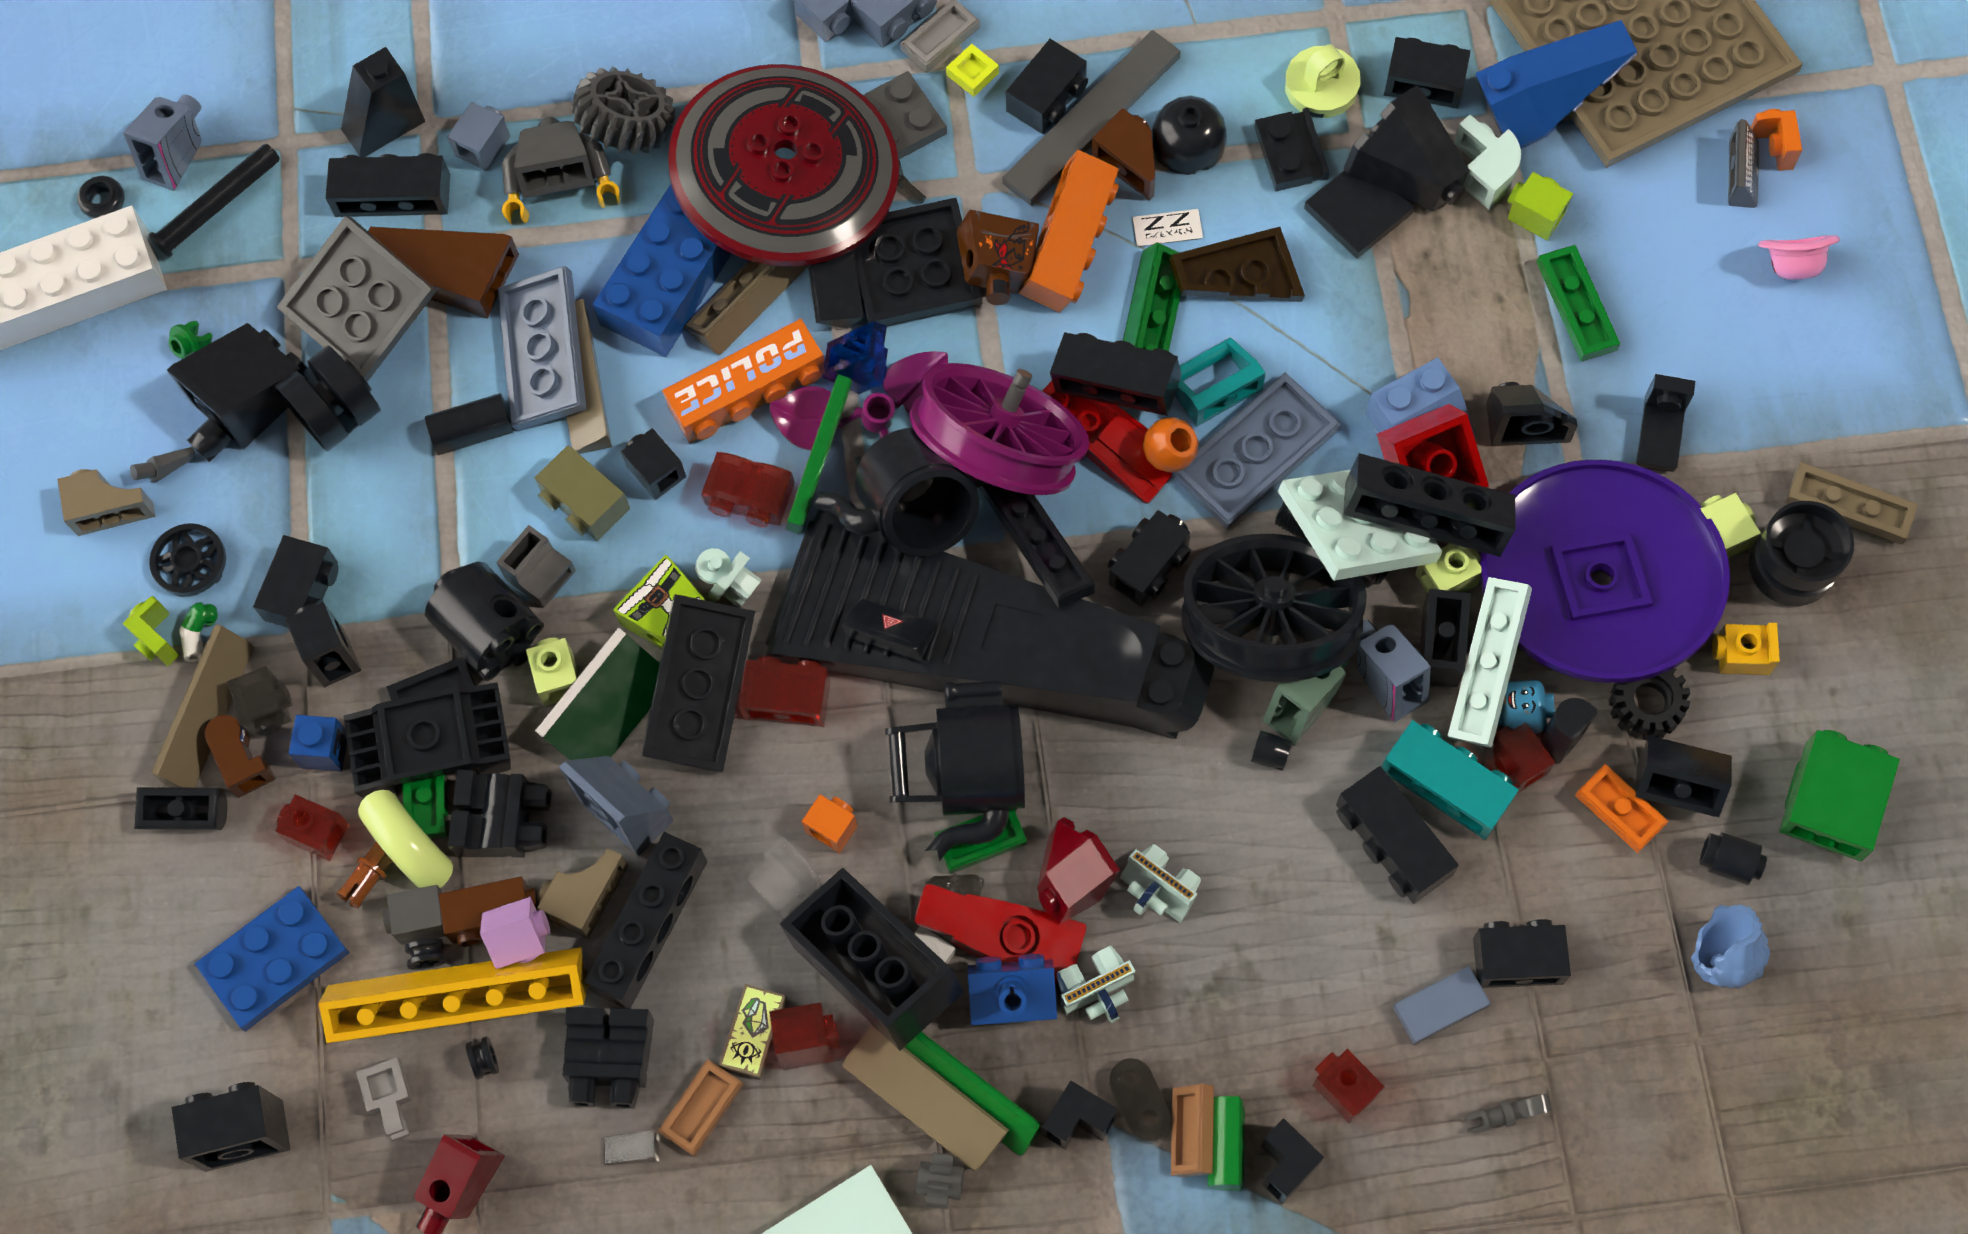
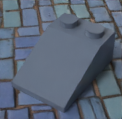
M610 756L568 760L559 766L580 803L637 856L673 822L667 809L671 805L670 802L656 788L652 787L647 791L640 785L638 781L641 779V776L626 761L619 765Z

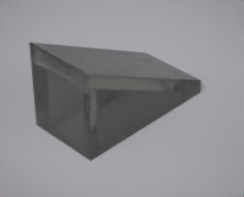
M655 1130L604 1137V1165L659 1162V1135Z

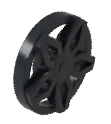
M194 523L178 525L163 533L155 542L149 558L150 571L155 581L167 592L180 597L196 595L206 591L220 581L226 565V550L220 538L208 527ZM188 533H200L208 537L197 540L194 544L193 539ZM180 535L184 537L187 541L186 543L180 544ZM172 540L173 551L160 556L163 548ZM212 544L207 551H201L204 547ZM217 552V562L214 565L207 559L212 558ZM169 561H170V563H171L170 566H162V565H161V564L166 563V562H169ZM203 567L210 568L212 572L210 573V575L201 573L200 571L203 569ZM160 572L172 574V585L163 580ZM193 575H196L199 580H203V581H201L200 583H198V584H196V585H193V583H194V576H193ZM182 576H186L187 579L182 587H180V579Z

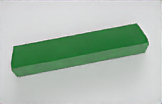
M1158 242L1142 251L1123 341L1142 349H1164L1169 351L1181 296L1169 259L1172 254L1179 252Z
M920 1032L905 1046L912 1054L1008 1128L1009 1131L1001 1141L1004 1145L1019 1156L1026 1153L1041 1133L1040 1122L923 1032Z

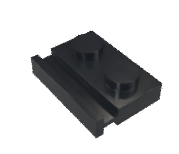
M1304 108L1299 113L1293 114L1291 111L1255 120L1254 128L1275 192L1311 184L1312 180L1320 178L1328 180L1330 171L1308 108Z

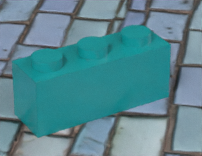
M1413 720L1386 756L1382 765L1383 770L1391 779L1485 841L1519 791V789L1513 786V781L1507 775L1498 770H1488L1477 762L1476 756L1469 750L1460 746L1453 747L1442 740V735L1435 728L1424 723L1419 725Z

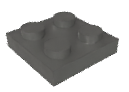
M909 71L864 94L880 112L890 128L895 140L899 160L947 134L946 124Z

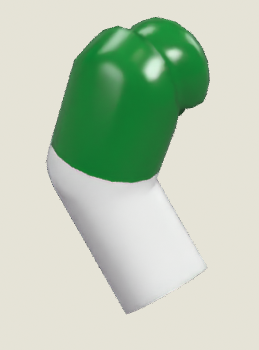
M198 602L192 605L179 628L183 656L187 662L200 660L204 650L201 638L203 626L214 625L218 618L217 608L213 604L203 605L202 602Z

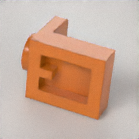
M1768 109L1757 113L1751 125V129L1756 137L1769 138V153L1772 157H1776L1778 171L1793 170L1802 152L1795 110L1781 111L1779 109Z

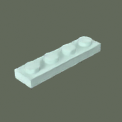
M1488 577L1448 733L1449 738L1492 748L1532 592L1529 584Z

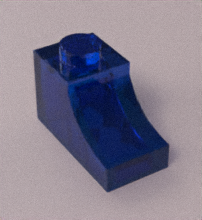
M873 321L828 342L822 378L835 383L838 374L850 378L852 381L850 390L857 394H862L882 385L887 374L886 360L888 349L884 347L887 326Z

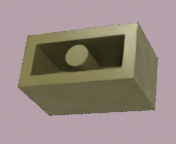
M569 445L534 477L541 491L538 494L541 501L554 512L558 508L568 516L565 519L567 523L581 536L587 532L598 541L630 510L625 494Z

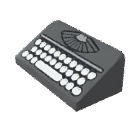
M1740 119L1729 139L1728 203L1729 206L1755 208L1758 205L1759 141L1748 122Z

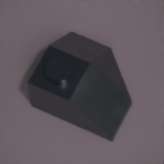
M1505 382L1491 388L1486 402L1491 446L1571 442L1578 427L1577 419L1535 386L1520 385L1517 382Z

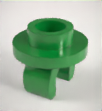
M191 321L185 325L177 324L173 326L169 332L168 343L173 354L183 359L212 343L213 335L207 333L204 336H197L199 323Z

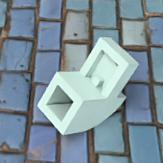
M1469 115L1459 124L1454 141L1458 148L1473 159L1468 165L1470 172L1463 186L1467 192L1490 210L1511 189L1521 160V148L1517 138L1509 129L1497 138L1488 125L1482 122L1479 123Z

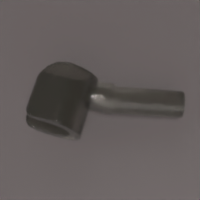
M899 160L897 186L904 189L919 204L923 203L926 196L904 176Z

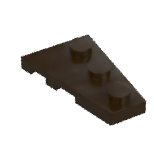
M1280 226L1172 254L1169 259L1181 296L1302 302L1305 297Z

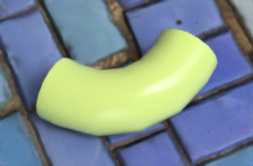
M378 790L367 795L362 800L358 808L360 819L396 866L418 888L438 885L439 888L443 887L452 875V861L417 825L396 795L389 790Z

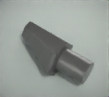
M193 447L153 456L146 463L131 465V477L133 480L150 478L151 482L159 481L194 458L195 451Z

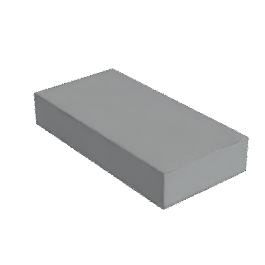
M951 0L900 43L901 51L927 73L980 28V20L957 0Z

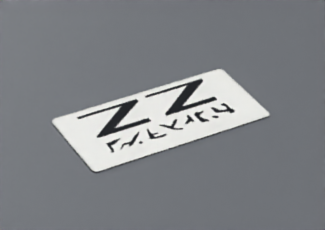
M1198 209L1132 218L1137 246L1153 245L1156 242L1161 244L1203 238Z

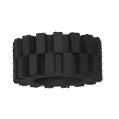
M1673 668L1652 678L1634 682L1615 683L1610 692L1612 695L1609 698V706H1613L1610 712L1612 718L1620 719L1617 726L1621 730L1626 726L1630 728L1629 736L1636 738L1638 733L1643 734L1642 740H1647L1648 735L1664 738L1667 732L1669 734L1672 733L1685 717L1686 711L1690 706V701H1687L1690 689L1689 687L1683 688V684L1686 681L1683 675L1676 678L1673 674L1677 669ZM1645 686L1657 689L1664 697V709L1656 714H1648L1641 711L1634 701L1635 691Z

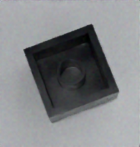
M255 1082L234 1084L228 1088V1093L213 1097L212 1093L194 1094L185 1098V1104L171 1107L179 1159L205 1172L291 1150L283 1100L261 1086L255 1085Z

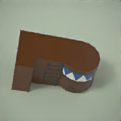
M220 715L208 723L205 730L206 741L227 788L234 795L240 798L276 780L270 765L260 755L253 758L248 748L250 743L249 733L236 718L230 715Z

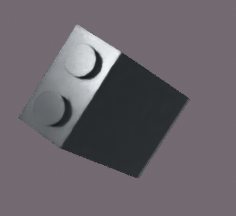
M249 323L172 364L167 369L191 404L208 419L210 418L242 449H245L288 408L274 386L294 370L307 379L304 374L307 367L294 353L289 352L285 355L278 349L281 346L280 343L267 330L263 329L259 333Z

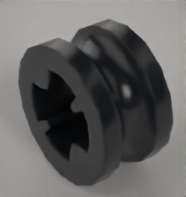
M426 938L406 944L405 952L411 955V959L407 961L408 969L423 970L444 964L446 962L445 955L440 954V949L444 947L443 940L439 938Z
M488 1036L482 1037V1041L479 1044H474L472 1041L466 1043L468 1059L477 1080L482 1079L485 1072H491L493 1075L499 1073L497 1057Z

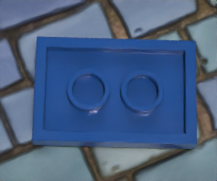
M298 886L194 964L240 1029L246 1032L350 952L306 892Z

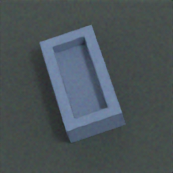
M1470 966L1395 1003L1392 1008L1411 1042L1415 1045L1488 1008L1491 1003Z

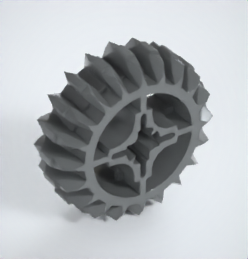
M613 66L609 72L603 68H599L596 73L588 72L586 78L581 79L579 85H577L572 101V113L575 116L574 123L581 126V133L591 134V142L600 141L604 143L605 149L614 147L617 148L619 153L622 150H629L635 155L638 150L649 153L651 148H660L661 144L671 134L675 119V108L672 106L673 98L666 95V89L664 87H656V80H647L643 78L642 73L638 75L630 73L628 68L625 72L619 71Z

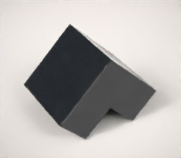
M1070 1080L1042 1126V1136L1066 1150L1077 1130L1081 1127L1103 1141L1117 1118L1118 1109Z
M1284 1118L1264 1138L1261 1145L1279 1163L1266 1177L1262 1186L1283 1204L1324 1159V1156Z

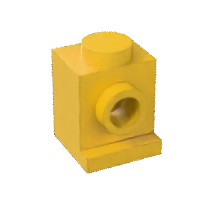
M1769 622L1767 625L1725 624L1719 634L1714 636L1712 642V655L1714 660H1719L1720 674L1770 675L1780 662L1777 623ZM1742 644H1751V649L1745 648Z

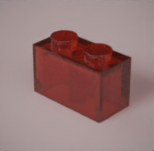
M759 657L757 661L746 660L739 702L743 719L824 727L831 682L828 669L814 661H799L798 665L782 663L781 660L773 657Z
M821 1002L769 1011L775 1055L783 1070L835 1062L833 1049L840 1048L837 1023L834 1021L833 1014L826 1015Z

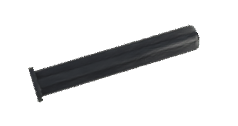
M267 143L263 144L156 234L150 232L148 234L150 239L170 258L173 255L171 251L278 163L280 158L277 152Z

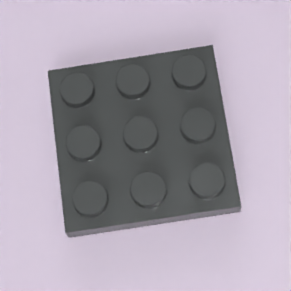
M345 216L278 304L277 308L323 348L329 345L344 361L348 359L364 379L369 381L436 293L437 289L352 217Z

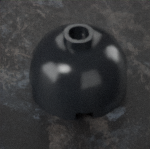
M1196 96L1178 97L1165 104L1156 115L1152 128L1153 150L1157 154V160L1172 172L1191 175L1195 174L1196 170L1205 167L1208 170L1214 167L1223 156L1227 140L1224 117L1215 105L1204 98Z

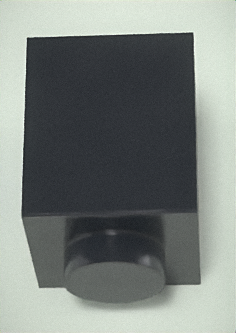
M653 428L645 434L634 436L627 443L625 449L621 451L627 468L655 500L686 478L681 460Z

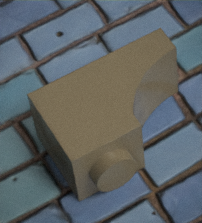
M81 469L74 471L70 476L57 479L64 522L77 536L156 517L154 504L141 487L122 489L110 486L97 469Z
M607 848L597 862L583 871L573 874H563L557 871L553 880H547L542 886L537 898L539 903L537 909L543 910L548 920L589 939L628 868L627 862L621 854Z

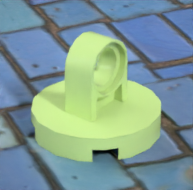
M1332 44L1313 46L1302 50L1290 61L1285 75V93L1290 103L1300 112L1304 108H1308L1309 112L1324 114L1323 118H1331L1348 110L1354 104L1361 84L1360 70L1354 59L1343 50L1335 48Z

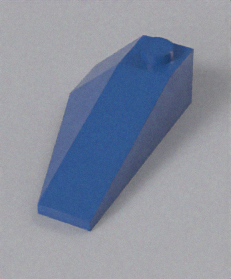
M1622 20L1510 56L1475 74L1480 90L1501 134H1504L1509 129L1517 138L1522 149L1546 138L1556 129V124L1571 111L1575 112L1588 95L1599 85L1603 86L1638 52Z

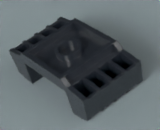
M498 682L471 687L457 686L376 704L370 709L343 716L354 793L362 798L378 790H389L398 796L397 785L454 773L457 772V769L477 768L481 774L501 773L511 770V759Z

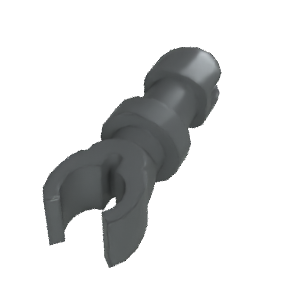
M1538 1094L1510 1103L1508 1099L1500 1101L1499 1107L1473 1111L1466 1115L1464 1121L1480 1118L1481 1125L1467 1129L1468 1132L1476 1134L1488 1131L1490 1127L1504 1123L1506 1127L1514 1126L1518 1119L1552 1111L1547 1094Z

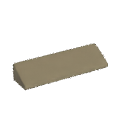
M749 260L684 326L685 330L712 352L721 355L808 265L775 266Z
M584 299L576 300L575 306L587 410L566 416L571 446L578 454L612 447L590 318Z
M216 624L213 627L151 771L157 779L169 787L195 788L211 751L205 738L206 726L216 716L226 715L254 649L250 642L221 625Z
M873 1025L870 1026L842 1063V1066L973 1171H978L989 1161L1009 1131L1008 1128L905 1047L899 1051Z

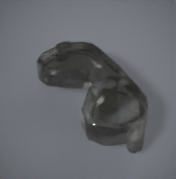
M956 873L933 876L929 881L925 882V885L932 884L947 890L957 887L964 895L967 893L977 896L981 895L982 887L985 885L984 879H980L978 875H957Z

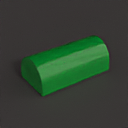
M1240 1096L1214 1097L1212 1174H1208V1188L1221 1191H1242L1244 1189L1245 1104Z

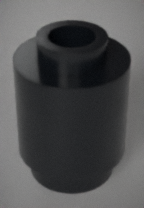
M1723 832L1719 835L1709 833L1700 854L1699 864L1708 867V872L1749 885L1753 878L1760 880L1767 863V856L1761 854L1762 845Z

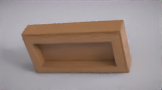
M707 1059L658 1130L659 1134L695 1157L744 1086L743 1082Z
M1197 1084L1173 1088L1171 1176L1190 1177L1212 1174L1214 1086Z

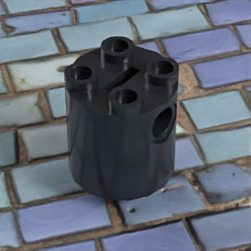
M478 561L452 569L442 575L436 582L434 593L431 595L425 608L427 620L485 681L492 680L501 670L512 663L515 666L525 663L528 660L526 649L532 648L530 645L544 627V623L486 563Z

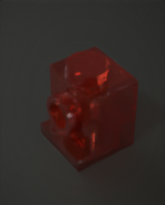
M1526 722L1514 730L1506 726L1495 733L1493 741L1495 746L1492 750L1494 763L1500 772L1512 778L1514 781L1513 786L1519 789L1517 794L1550 773L1555 761Z

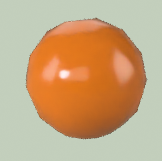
M1168 417L1157 420L1148 429L1144 436L1143 450L1147 460L1155 469L1165 472H1179L1186 469L1197 456L1199 441L1195 430L1187 421Z

